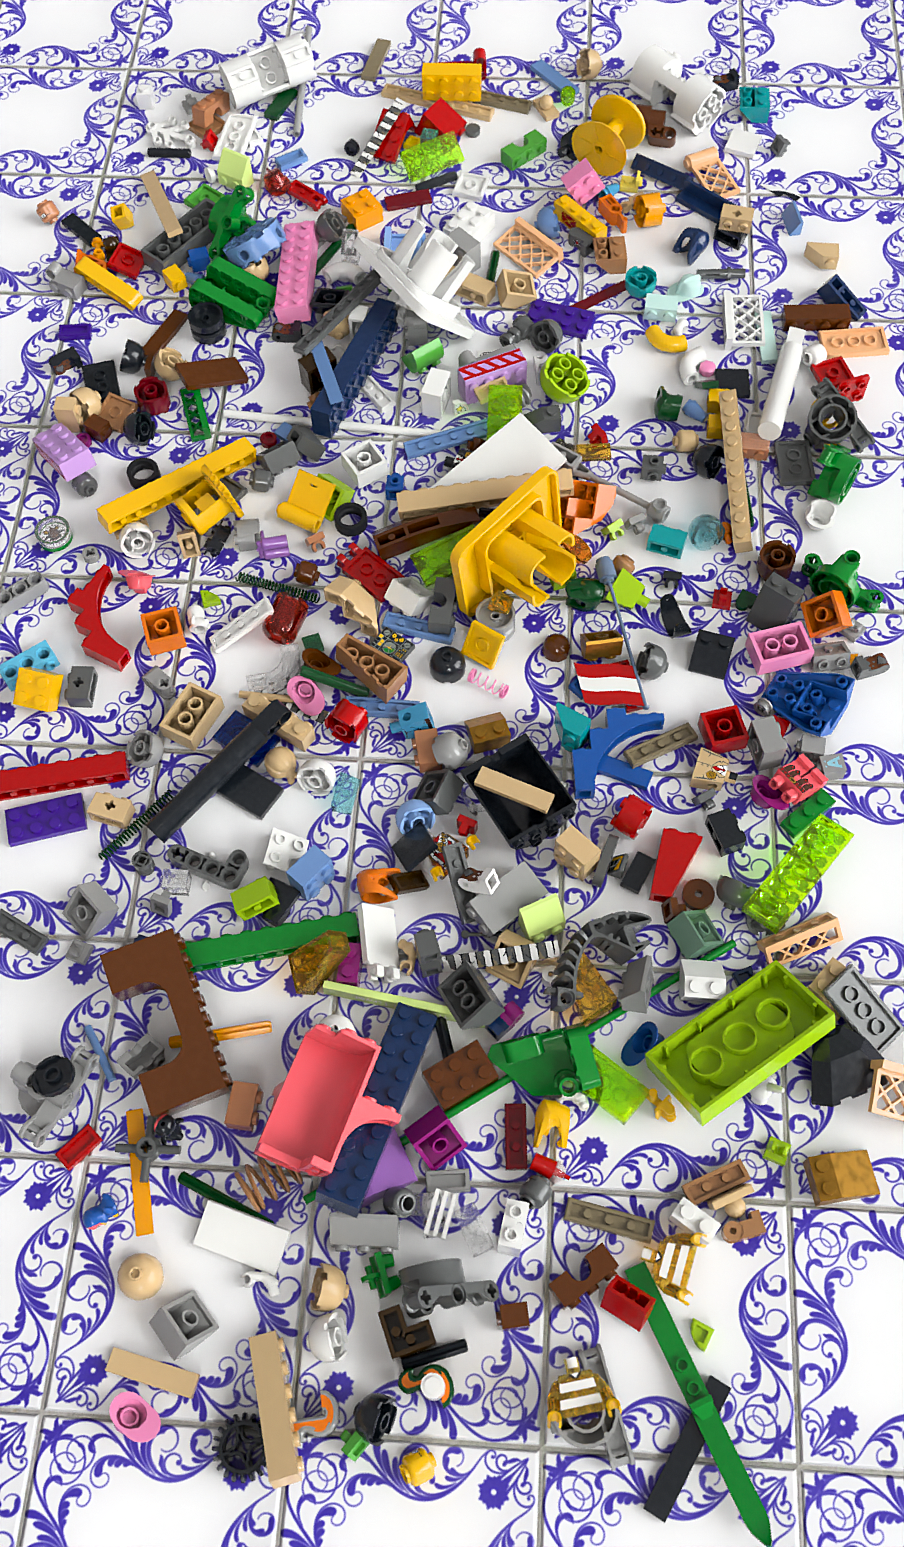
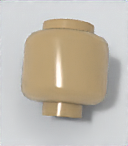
M679 430L676 436H673L672 444L678 452H693L699 445V436L694 430Z

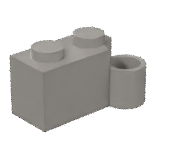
M53 261L45 270L48 277L52 279L49 282L50 289L55 293L78 300L87 290L84 276L64 269L57 261Z
M407 310V317H404V327H407L405 329V339H408V345L418 346L428 343L427 322L414 311Z

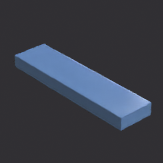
M540 59L531 65L530 70L567 99L579 93V88L544 60Z
M389 611L386 612L381 625L382 629L388 627L396 633L450 646L456 632V627L451 628L450 635L428 632L427 620Z
M346 695V699L350 703L366 709L367 717L399 719L398 711L420 703V701L390 699L385 704L380 698Z

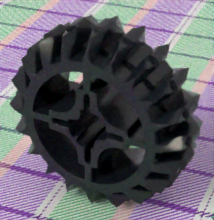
M243 1412L242 1421H240L238 1414L233 1415V1424L229 1419H226L225 1424L228 1428H218V1431L223 1434L222 1437L214 1436L213 1438L214 1441L219 1442V1446L212 1447V1451H219V1455L214 1456L213 1461H222L217 1466L218 1471L226 1467L223 1477L227 1478L233 1473L231 1477L232 1482H236L239 1475L241 1483H246L247 1475H249L251 1481H255L256 1476L254 1472H257L259 1476H263L264 1471L261 1467L267 1468L260 1419L256 1423L257 1414L253 1413L250 1420H248V1413ZM243 1426L255 1428L261 1437L249 1439L243 1430ZM236 1430V1442L233 1447L226 1450L227 1441ZM243 1441L247 1444H253L247 1449L246 1455L244 1452L236 1451L239 1449V1446H242L241 1442ZM263 1444L262 1454L253 1465V1451ZM240 1456L243 1463H245L246 1469L241 1470L234 1467L228 1458Z

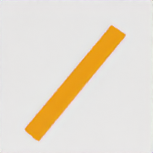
M142 1108L126 1112L129 1144H136L145 1136ZM129 1153L136 1236L138 1237L154 1233L149 1181L148 1183L139 1182L142 1161L137 1158L135 1153Z

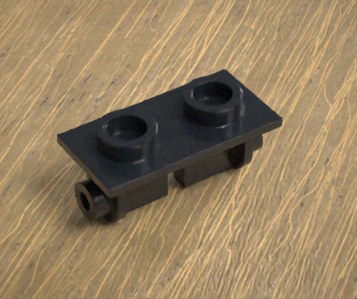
M221 520L219 525L215 524L211 532L213 534L212 539L208 537L204 547L206 550L204 555H206L207 551L213 557L220 555L224 544L219 540L226 543L231 534V528L222 525L223 520Z

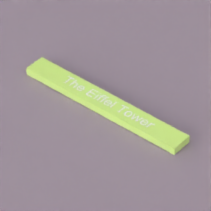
M328 980L323 983L322 988L324 994L393 1009H396L398 1002H401L437 1017H443L446 1020L456 1022L445 1005Z

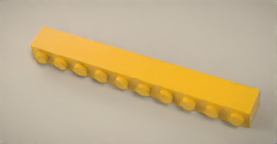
M246 437L235 440L231 444L221 447L196 461H192L190 464L178 468L167 475H163L161 478L149 482L122 497H118L108 504L102 505L96 509L98 521L111 534L127 524L135 522L173 503L179 496L187 493L204 479L205 476L201 471V466L204 464L220 480L224 476H228L256 462V449Z

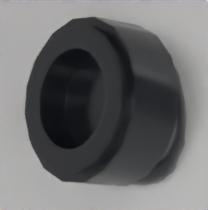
M354 139L348 140L344 145L345 152L352 157L357 155L360 150L358 143Z

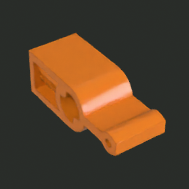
M612 194L599 198L598 212L610 225H617L621 233H626L628 219L623 216L622 206Z

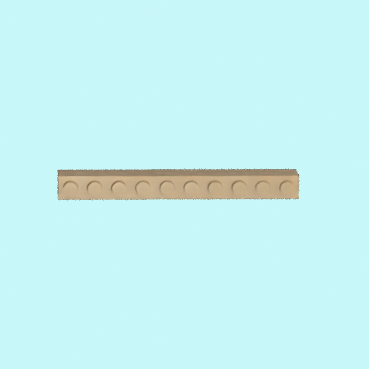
M736 389L719 392L732 537L736 554L753 551L738 398Z
M558 469L556 472L558 473L560 497L574 496L571 469ZM533 474L509 475L505 478H490L485 481L474 480L470 483H454L450 486L438 485L435 488H419L414 491L403 490L400 493H396L399 517L402 520L475 506L476 509H479L481 507L499 506Z

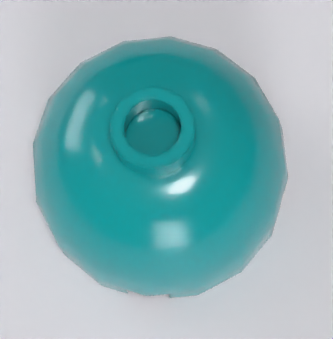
M634 266L630 268L625 276L627 292L635 298H646L647 293H653L656 288V272L647 266L642 268Z

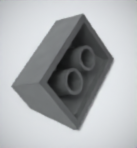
M468 961L462 963L436 988L462 1030L490 1025L505 1011L481 971Z

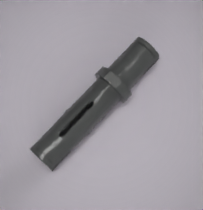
M745 268L697 269L696 275L699 274L701 279L745 278Z

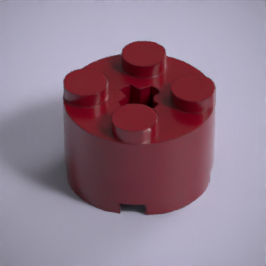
M149 376L141 379L137 386L135 385L134 395L140 411L148 412L151 416L169 411L171 399L164 380L161 381L158 377Z

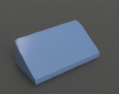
M792 201L781 214L789 236L800 235L804 223L796 202Z

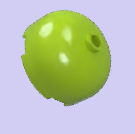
M555 352L550 355L542 365L539 375L540 385L544 393L553 401L563 404L572 403L580 399L588 390L590 379H588L587 368L584 363L568 352L566 354Z

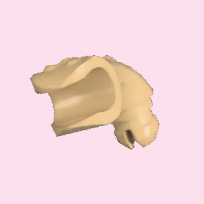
M401 939L398 947L405 952L408 959L401 962L399 966L400 972L404 968H408L409 970L406 975L410 976L414 970L417 955L413 943Z

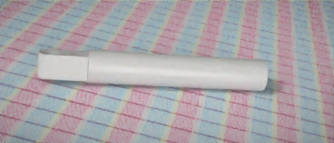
M790 326L786 342L781 346L758 426V434L765 440H776L781 435L803 354L802 343L806 332L804 329Z

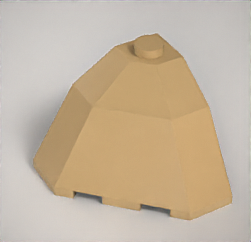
M341 575L324 588L325 600L342 606L344 617L359 622L361 633L376 638L379 635L374 598L361 586L360 581Z

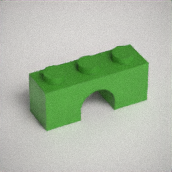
M534 129L524 135V146L519 147L511 143L502 148L501 162L511 171H514L540 154H543L546 151L547 138Z

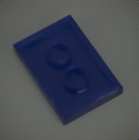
M235 710L212 738L225 747L253 720ZM274 734L247 762L258 768L265 760L266 754L280 742V737Z

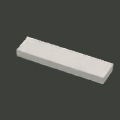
M264 597L209 637L215 652L219 654L272 616L275 611L270 600Z

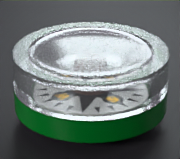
M57 515L43 518L37 523L34 530L41 548L49 552L65 549L73 539V533L68 521Z

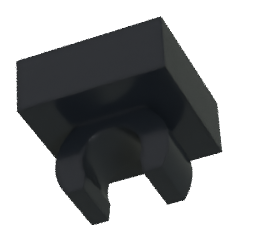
M663 571L662 579H667L664 587L668 588V582L672 581L675 584L674 589H677V580L680 581L682 579V572Z

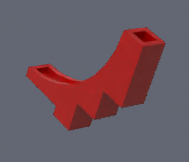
M103 564L96 571L91 581L85 585L84 590L76 588L69 595L67 603L71 611L79 614L74 622L78 633L87 636L81 644L85 655L122 672L132 658L128 649L117 643L106 632L102 624V599L113 579L110 567Z

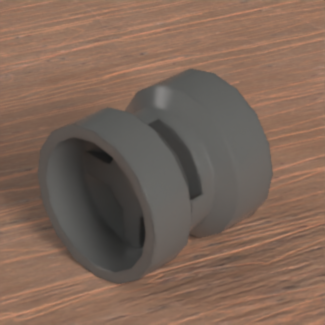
M511 327L507 333H503L499 337L501 345L505 347L510 344L519 343L522 340V335L516 327Z
M138 851L133 855L132 864L139 875L149 876L154 872L155 863L147 851Z

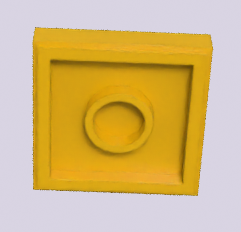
M474 620L470 625L461 653L492 670L495 667L506 637Z

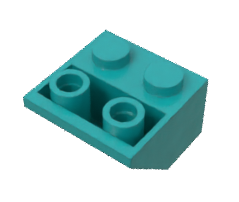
M740 87V111L752 123H767L770 111L769 88Z

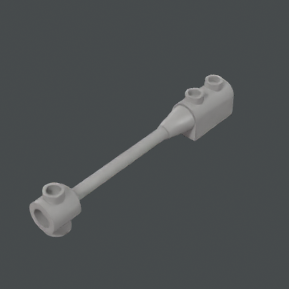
M554 441L552 442L567 458V462L560 468L571 469L572 477L616 486L596 476L582 464L581 455ZM616 486V494L645 508L647 516L651 517L653 522H665L671 510V507L667 506L666 500L657 498L649 503Z

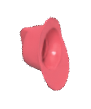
M136 570L118 571V574L125 576L128 588L138 594L147 593V590L151 588L152 577L155 576Z

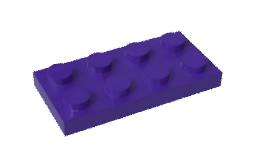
M536 299L532 302L527 316L534 323L546 318L552 319L559 323L563 335L586 340L595 317V312Z
M81 792L5 810L10 847L88 829Z

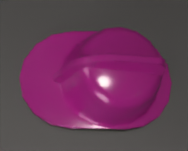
M759 774L753 777V787L750 790V796L755 804L764 809L771 807L778 810L788 809L789 803L786 804L781 799L782 792L779 789L773 790L768 785L771 780L770 778Z

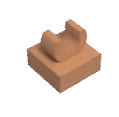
M323 531L304 540L307 547L312 545L314 553L317 552L316 544H320L322 549L326 547L324 541H322L325 538Z

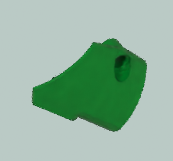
M583 1022L542 1034L532 1033L491 1045L487 1054L492 1063L514 1079L532 1096L564 1095L572 1097L578 1092L602 1086L589 1036ZM567 1080L573 1082V1087L569 1090L562 1088L563 1083Z

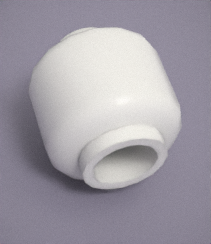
M819 343L807 346L802 354V361L807 367H811V364L816 365L827 358L825 347Z

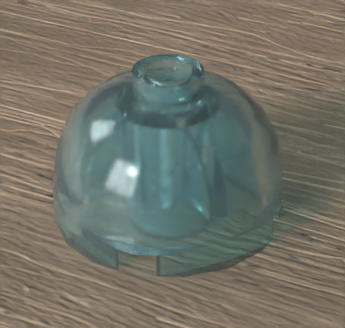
M710 514L697 516L692 520L688 528L690 542L696 549L701 551L712 549L710 546L718 545L725 533V529L719 519Z

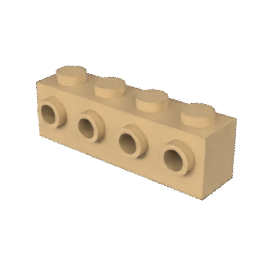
M252 692L242 704L245 716L253 721L271 702L264 695ZM293 712L290 719L275 733L304 752L316 739L313 725L308 721L300 720Z

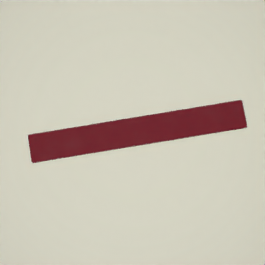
M625 280L571 305V307L586 310L626 291Z

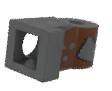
M878 653L864 658L863 656L855 657L850 668L856 680H861L886 672L890 665L885 655Z

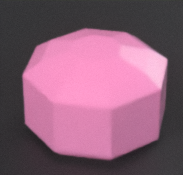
M703 361L700 364L699 373L704 377H710L714 375L716 365L712 361Z

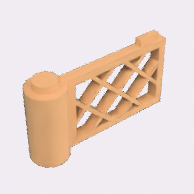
M714 146L685 156L683 161L685 169L693 172L701 186L712 192H720L719 196L723 198L740 193V188L719 159L718 151ZM717 164L719 170L711 168V166ZM699 170H704V171H707V172H706V175H705V174L699 173L698 171H699ZM708 173L717 174L716 178L708 176ZM718 176H724L727 180L719 179ZM705 180L712 181L714 183L713 185L706 184ZM715 184H722L724 185V187H716ZM726 186L732 187L734 190L730 191L726 190L725 188Z

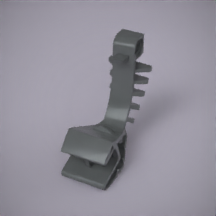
M616 912L589 921L581 930L575 932L570 942L564 948V953L557 960V963L560 964L553 971V974L557 976L552 980L551 987H547L543 994L551 995L550 1011L564 1012L575 1003L576 999L581 1000L584 997L583 992L576 991L579 962L588 944L594 945L614 962L622 966L650 944L649 940L638 943L635 934L652 921L651 917L638 912ZM560 996L566 1000V1004L560 1000Z

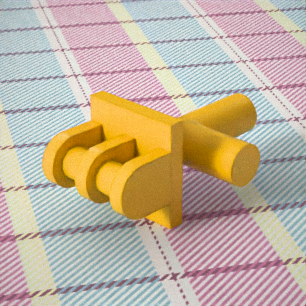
M643 1084L637 1087V1091L656 1106L654 1112L657 1120L662 1116L668 1122L675 1121L676 1112L670 1095L662 1101L658 1097L656 1089L652 1088L649 1090Z

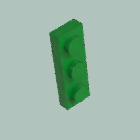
M821 788L780 823V826L794 839L829 810L836 801Z

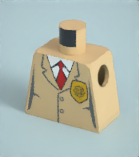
M701 747L689 787L707 790L714 788L715 791H721L723 782L735 785L738 773L727 770L730 762L729 759Z

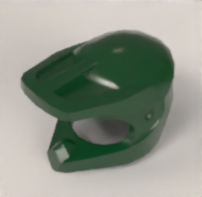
M660 386L654 403L656 418L663 421H677L683 396L679 394L671 395L667 393L664 386Z
M576 578L566 581L565 591L568 596L566 605L582 612L596 609L604 597V583H600L599 579ZM576 600L584 602L586 605L581 606L576 602Z

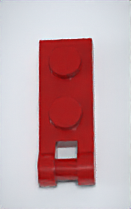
M296 179L286 187V193L309 205L315 212L319 211L321 206L328 203L324 195Z

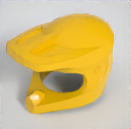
M543 1099L540 1102L535 1113L533 1147L538 1148L542 1136H548L550 1129L556 1126L560 1137L557 1147L567 1148L570 1125V1108L555 1100Z

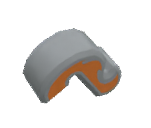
M320 1390L321 1416L297 1419V1422L293 1423L294 1431H298L301 1443L307 1441V1433L315 1437H326L333 1433L339 1424V1404L330 1392Z

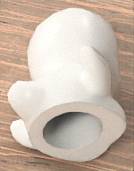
M191 605L187 609L188 622L191 624L189 627L190 632L199 635L210 629L211 624H209L208 619H205V612L201 606Z

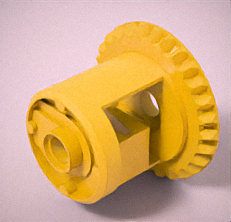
M205 464L201 466V471L205 476L204 479L183 496H179L174 500L185 522L202 536L230 512H234L238 518L244 516L242 509L232 497L230 491ZM215 494L218 500L215 501L212 495ZM198 508L201 513L196 515L193 510Z

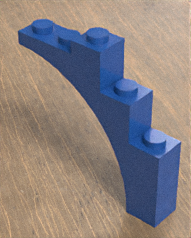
M614 707L606 709V728L597 727L589 729V749L578 748L572 750L571 764L574 798L593 799L595 795V779L598 772L597 768L603 754L608 755L617 745L634 735L653 730H662L665 721L664 713H632L626 715L625 708Z

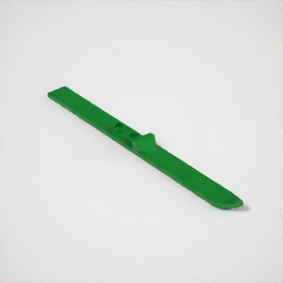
M645 1261L624 1271L627 1279L631 1284L656 1299L647 1321L745 1526L764 1546L772 1547L771 1526L766 1510Z

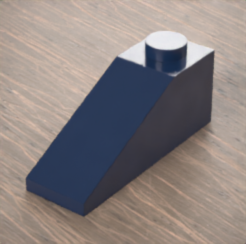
M837 273L816 291L827 304H849L851 318L856 321L867 311Z

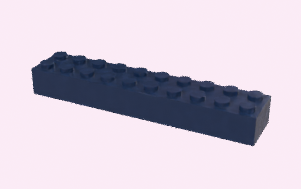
M382 298L376 299L333 370L344 401L330 404L325 387H323L310 408L314 434L332 439L333 435L338 432L340 423L345 420L347 411L352 408L355 398H358L360 389L365 386L367 377L372 374L373 367L378 364L380 355L385 352L387 343L391 342L393 333L398 329L396 302Z
M398 1002L380 1043L382 1048L362 1097H372L376 1100L377 1104L383 1107L384 1105L391 1106L396 1109V1113L400 1114L435 1029L437 1016ZM368 1123L355 1128L344 1141L331 1174L322 1177L316 1191L315 1202L357 1218L395 1126Z

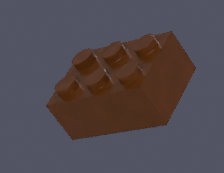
M478 1040L473 1041L424 1070L421 1075L443 1112L499 1078Z

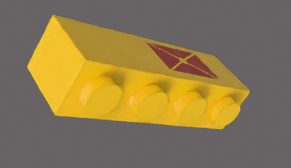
M564 194L554 201L555 210H553V214H557L558 220L569 229L573 227L581 228L594 238L607 237V226L569 196Z

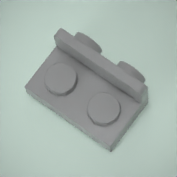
M844 641L812 645L815 651L812 657L813 672L849 668L851 652Z

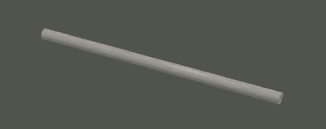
M307 25L304 39L311 46L313 28ZM306 82L298 86L293 126L294 137L300 136Z

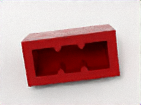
M616 1274L605 1289L600 1307L640 1332L654 1307L656 1299Z

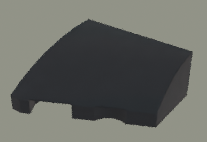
M270 877L269 880L275 887L280 904L264 911L262 918L273 926L278 927L290 915V909L300 897L301 892L278 879Z

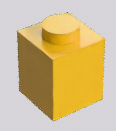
M124 203L110 207L112 222L120 230L134 226L133 214Z
M176 264L162 270L164 281L174 294L188 287L185 274Z

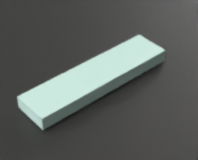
M754 311V317L756 318L759 314ZM763 311L766 343L765 346L759 347L761 364H776L778 352L771 311ZM755 324V328L757 330L760 326Z

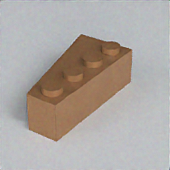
M346 633L336 644V659L385 704L389 702L407 681L408 666Z

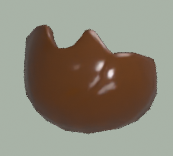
M553 633L547 636L543 642L542 653L551 662H560L567 658L571 644L564 635Z

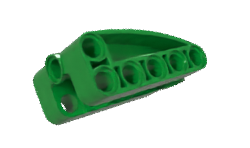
M215 256L206 268L205 278H197L189 288V303L193 307L198 303L213 302L221 307L225 323L255 330L263 319L269 317L270 310L275 305L277 288L227 260Z

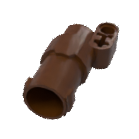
M637 104L636 107L640 110L645 121V136H648V144L663 148L673 147L676 143V130L665 126L666 111L652 109L650 105Z

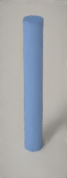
M92 1025L85 1026L84 1031L95 1054L100 1056L99 1063L108 1082L115 1081L116 1076Z

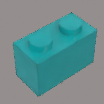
M653 524L646 550L681 559L688 532Z

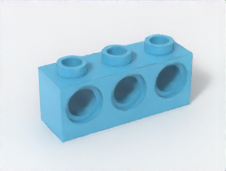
M46 640L2 663L0 665V675L12 692L16 688L19 667H33L51 671L60 663Z

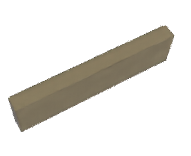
M377 38L361 73V80L375 82L391 47V40Z
M482 90L481 102H473L528 115L532 107L531 100Z
M685 723L625 750L623 756L634 769L698 740V735L689 723Z
M568 1197L563 1218L564 1221L647 1244L651 1243L655 1220Z

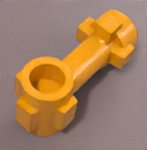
M95 237L92 240L93 242H91L92 247H95L92 254L95 258L104 261L105 254L101 247H104L101 238Z

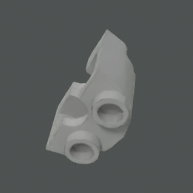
M259 519L234 520V531H237V534H234L235 545H239L240 552L256 550V542L260 541Z
M146 1033L136 1042L135 1047L131 1051H126L116 1062L134 1079L139 1080V1074L163 1064L165 1061L163 1056L165 1048L150 1034Z

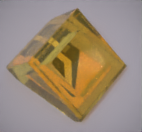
M498 590L492 595L487 609L508 615L514 599Z

